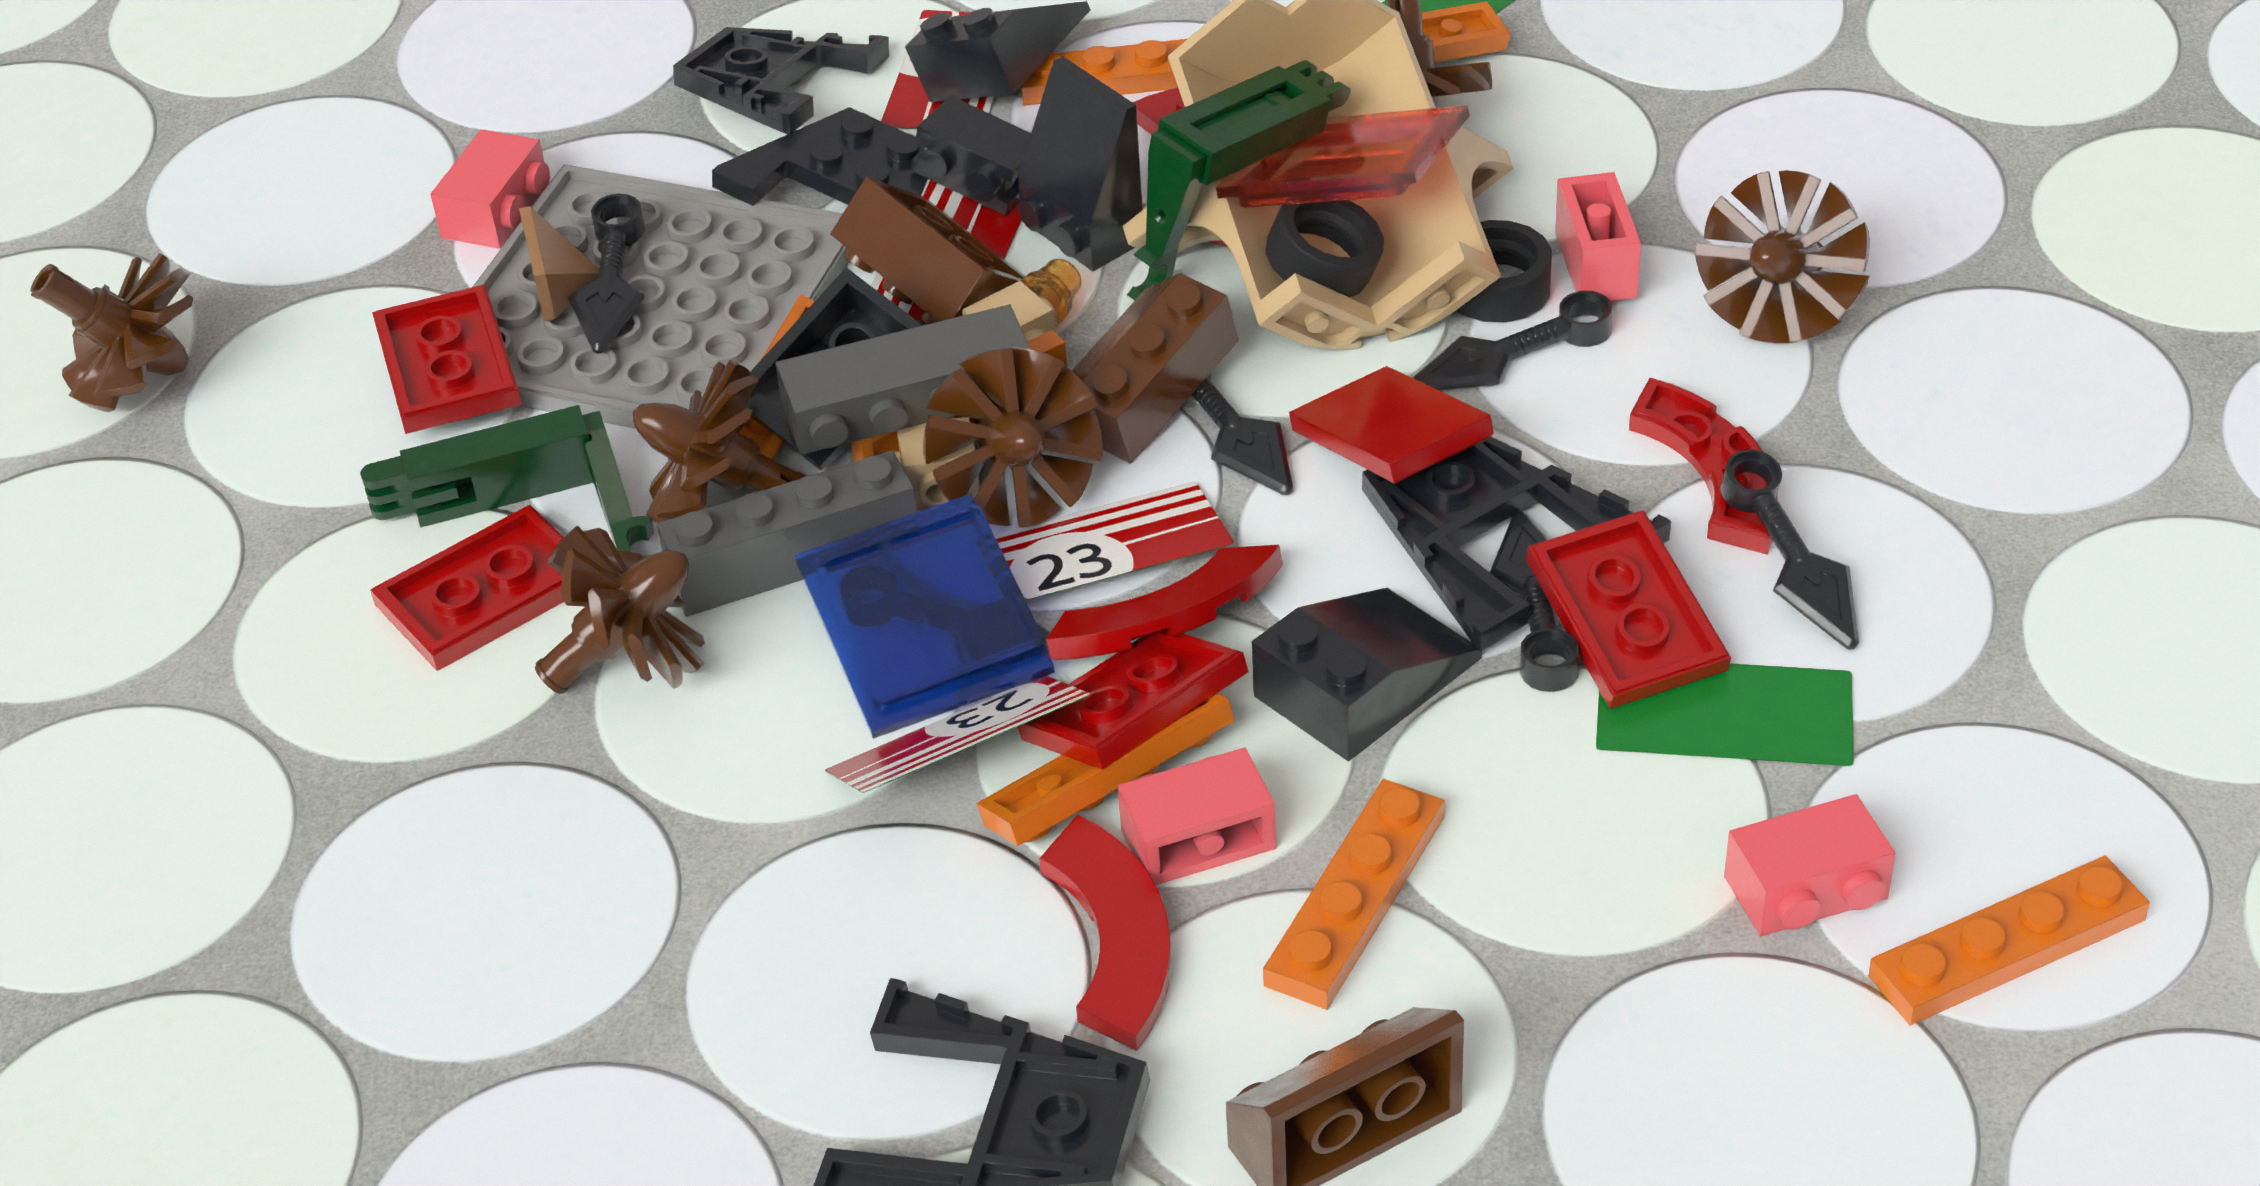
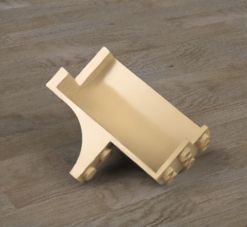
M1232 0L1224 9L1168 55L1185 107L1277 66L1285 69L1303 60H1308L1317 67V72L1325 71L1334 78V83L1340 81L1351 90L1350 96L1344 105L1328 112L1323 132L1207 186L1202 184L1177 253L1198 243L1222 240L1235 257L1259 326L1301 344L1323 349H1357L1362 344L1360 338L1384 333L1387 334L1389 342L1417 333L1439 322L1501 277L1479 221L1473 199L1514 169L1508 151L1438 115L1398 11L1378 0H1294L1287 7L1273 0ZM1304 191H1326L1343 196L1364 208L1378 223L1384 236V251L1369 283L1360 294L1349 298L1296 273L1284 281L1272 269L1265 253L1266 240L1280 207L1290 196ZM1147 205L1141 212L1122 226L1128 244L1138 249L1146 245ZM1300 234L1310 245L1324 253L1338 257H1350L1339 245L1327 238L1314 234Z

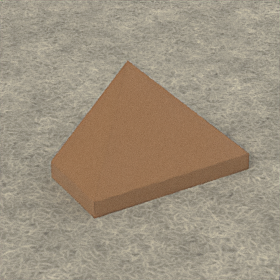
M531 206L519 208L544 321L553 320L571 305L568 299L570 295L598 278L599 268Z

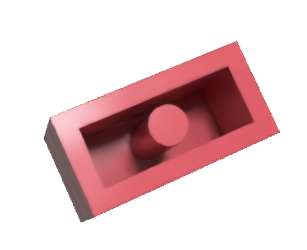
M480 129L430 194L441 238L500 249L522 221L519 208L532 207L549 184L550 171L548 165L544 162L540 139Z
M1615 172L1558 178L1555 235L1575 292L1582 290L1595 291L1606 296L1610 302L1637 298L1641 241Z
M1246 747L1220 755L1209 756L1197 762L1156 774L1145 775L1136 780L1117 785L1121 831L1131 852L1148 871L1155 885L1276 849L1275 803Z
M1854 794L1729 830L1724 878L1761 937L1785 929H1799L1815 920L1845 911L1863 910L1879 901L1888 899L1896 853L1859 796Z

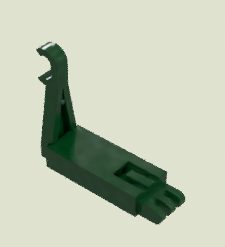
M1303 60L1285 69L1280 66L1272 68L1160 118L1158 131L1151 134L1148 151L1146 245L1142 246L1134 254L1135 257L1149 266L1145 281L1139 286H1133L1127 293V296L1135 301L1146 288L1173 276L1178 248L1202 184L1207 186L1323 132L1328 112L1346 103L1350 96V88L1340 81L1334 83V78L1325 71L1317 72V67L1308 60Z
M579 405L400 450V456L367 464L360 472L371 514L378 520H387L416 512L420 528L593 483L617 550L631 552L630 547L632 544L642 540L649 541L654 534L651 517H633L600 411L582 415Z

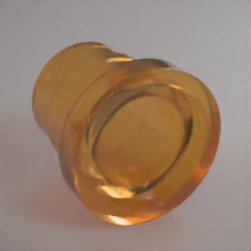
M1063 259L1050 260L1038 271L1028 273L1021 280L1037 296L1045 297L1052 304L1058 317V325L1070 313L1072 301L1082 285L1079 271L1074 265Z

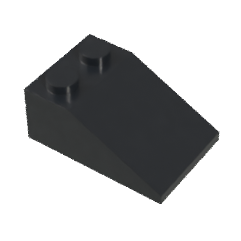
M1083 1L995 12L991 8H981L968 15L950 17L949 13H939L921 23V31L905 46V49L930 102L946 101L950 96L957 99L1014 94L1091 9L1088 2Z
M1061 56L1053 61L1018 174L1020 196L1018 211L1022 222L1028 229L1041 234L1059 247L1066 256L1073 257L1092 272L1136 248L1128 244L1122 226L1143 210L1136 104Z
M846 267L750 371V375L758 377L759 382L744 409L749 408L753 410L752 418L799 453L781 405L776 362L923 325ZM851 442L833 448L802 454L801 456L819 470H823L850 449Z
M1386 587L1297 607L1252 641L1253 692L1255 698L1349 762L1482 659V651L1480 652L1471 641Z

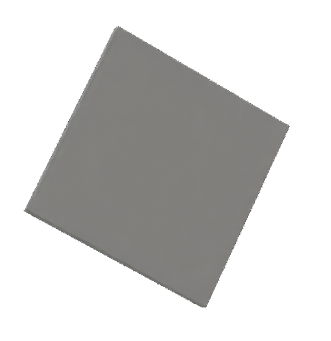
M563 164L532 208L598 268L600 267L603 244L596 239L591 216L593 205L599 199L617 193L629 194L640 202L645 232L643 237L636 243L625 247L621 278L642 292L645 298L607 350L602 354H596L592 351L571 305L556 319L544 321L522 221L472 287L486 285L522 402V405L519 406L552 412L579 405L582 415L600 411L604 423L636 429L633 422V411L640 404H676L689 409L690 398L695 390L700 391L703 397L713 368L718 362L723 363L726 367L728 361L732 360L746 367L749 371L760 362L799 295H804L816 301L848 264L849 261L844 257L847 248L830 235L843 213L764 199L751 206L724 192ZM617 217L610 219L605 223L619 224L626 222L631 218Z

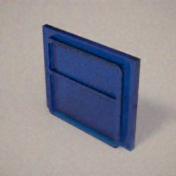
M972 494L794 555L797 567L873 739L1055 673L1054 664L1043 644V637L982 509L976 505Z

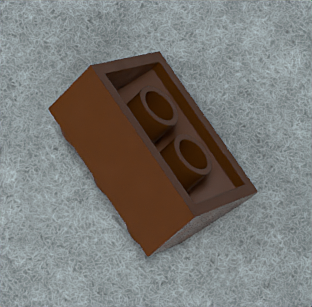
M867 176L830 233L831 236L847 248L844 257L849 262L871 274L875 270L886 279L882 285L885 291L906 304L911 305L914 302L924 310L921 319L926 324L963 316L962 309L1018 281H1021L1036 295L1041 290L1039 286L927 198Z
M1178 273L1146 288L1073 368L1072 371L1085 383L1097 401L1098 407L1094 408L1101 429L1104 451L1131 464L1237 344L1239 340L1226 294L1182 273Z
M1413 1007L1389 1020L1382 1019L1372 1023L1361 1034L1328 1051L1322 1050L1312 1053L1298 1066L1266 1082H1257L1247 1086L1236 1097L1226 1102L1228 1148L1257 1186H1320L1462 1112L1464 1019L1456 1010Z

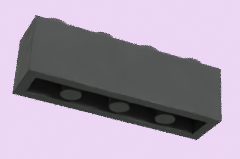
M1011 304L777 361L776 369L781 405L800 455L833 448L845 443L927 423L929 414L945 418L956 416L926 408L930 398L942 382L954 371L962 368L959 363L971 356L990 350L1011 347L1030 349Z
M893 450L656 523L662 551L674 550L684 553L690 564L687 581L678 594L684 602L681 608L685 617L921 543L914 487Z

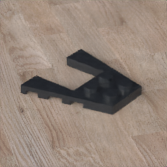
M1491 436L1397 483H1392L1367 469L1362 472V491L1480 652L1528 624L1530 604L1459 549L1460 545L1536 502L1540 503L1575 531L1634 513L1629 510V500L1605 489L1599 493V496L1571 483V473L1553 465L1541 470L1521 460V450ZM1658 514L1651 523L1662 542L1665 543L1670 539L1671 521Z
M895 978L889 979L870 1031L875 1051L1001 1064L968 1164L827 1148L813 1186H1120L1150 1083L1147 1062L1064 1035L1063 1041L1060 1042L1031 1032L1028 1022L1004 1015L1000 1022L970 1012L965 1001L938 993L934 1000L908 991L905 981Z

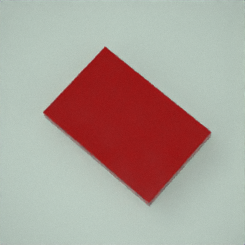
M479 285L372 312L405 434L522 405L518 386L486 285Z
M1388 366L1289 412L1292 431L1392 483H1397L1494 434L1490 414Z
M527 505L373 587L370 591L374 605L436 671H439L564 602L562 599V574L548 565L551 553L564 537L531 505Z
M1644 510L1528 546L1526 561L1564 629L1576 638L1579 644V655L1609 709L1728 671L1731 656Z
M1165 629L1150 633L1131 643L1132 649L1117 652L1068 684L1086 691L1090 695L1018 726L1021 740L1104 770L1247 674L1249 670L1244 653L1184 633L1172 638L1166 633Z

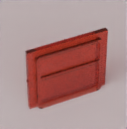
M1468 105L1327 117L1323 132L1226 176L1216 187L1218 199L1238 197L1240 206L1249 208L1393 197L1403 194L1411 184H1415L1420 180L1469 118Z

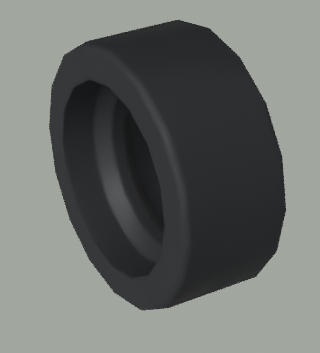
M1304 191L1290 196L1280 207L1267 236L1265 253L1272 269L1284 281L1296 273L1350 298L1360 294L1369 283L1384 251V236L1374 218L1364 208L1351 200L1326 191ZM1300 234H1314L1327 238L1339 245L1350 257H1338L1324 253L1310 245Z
M1507 220L1482 221L1480 223L1496 264L1510 265L1520 268L1524 272L1516 276L1497 279L1456 311L1463 316L1482 322L1505 323L1526 318L1541 309L1550 297L1552 248L1545 237L1530 226Z

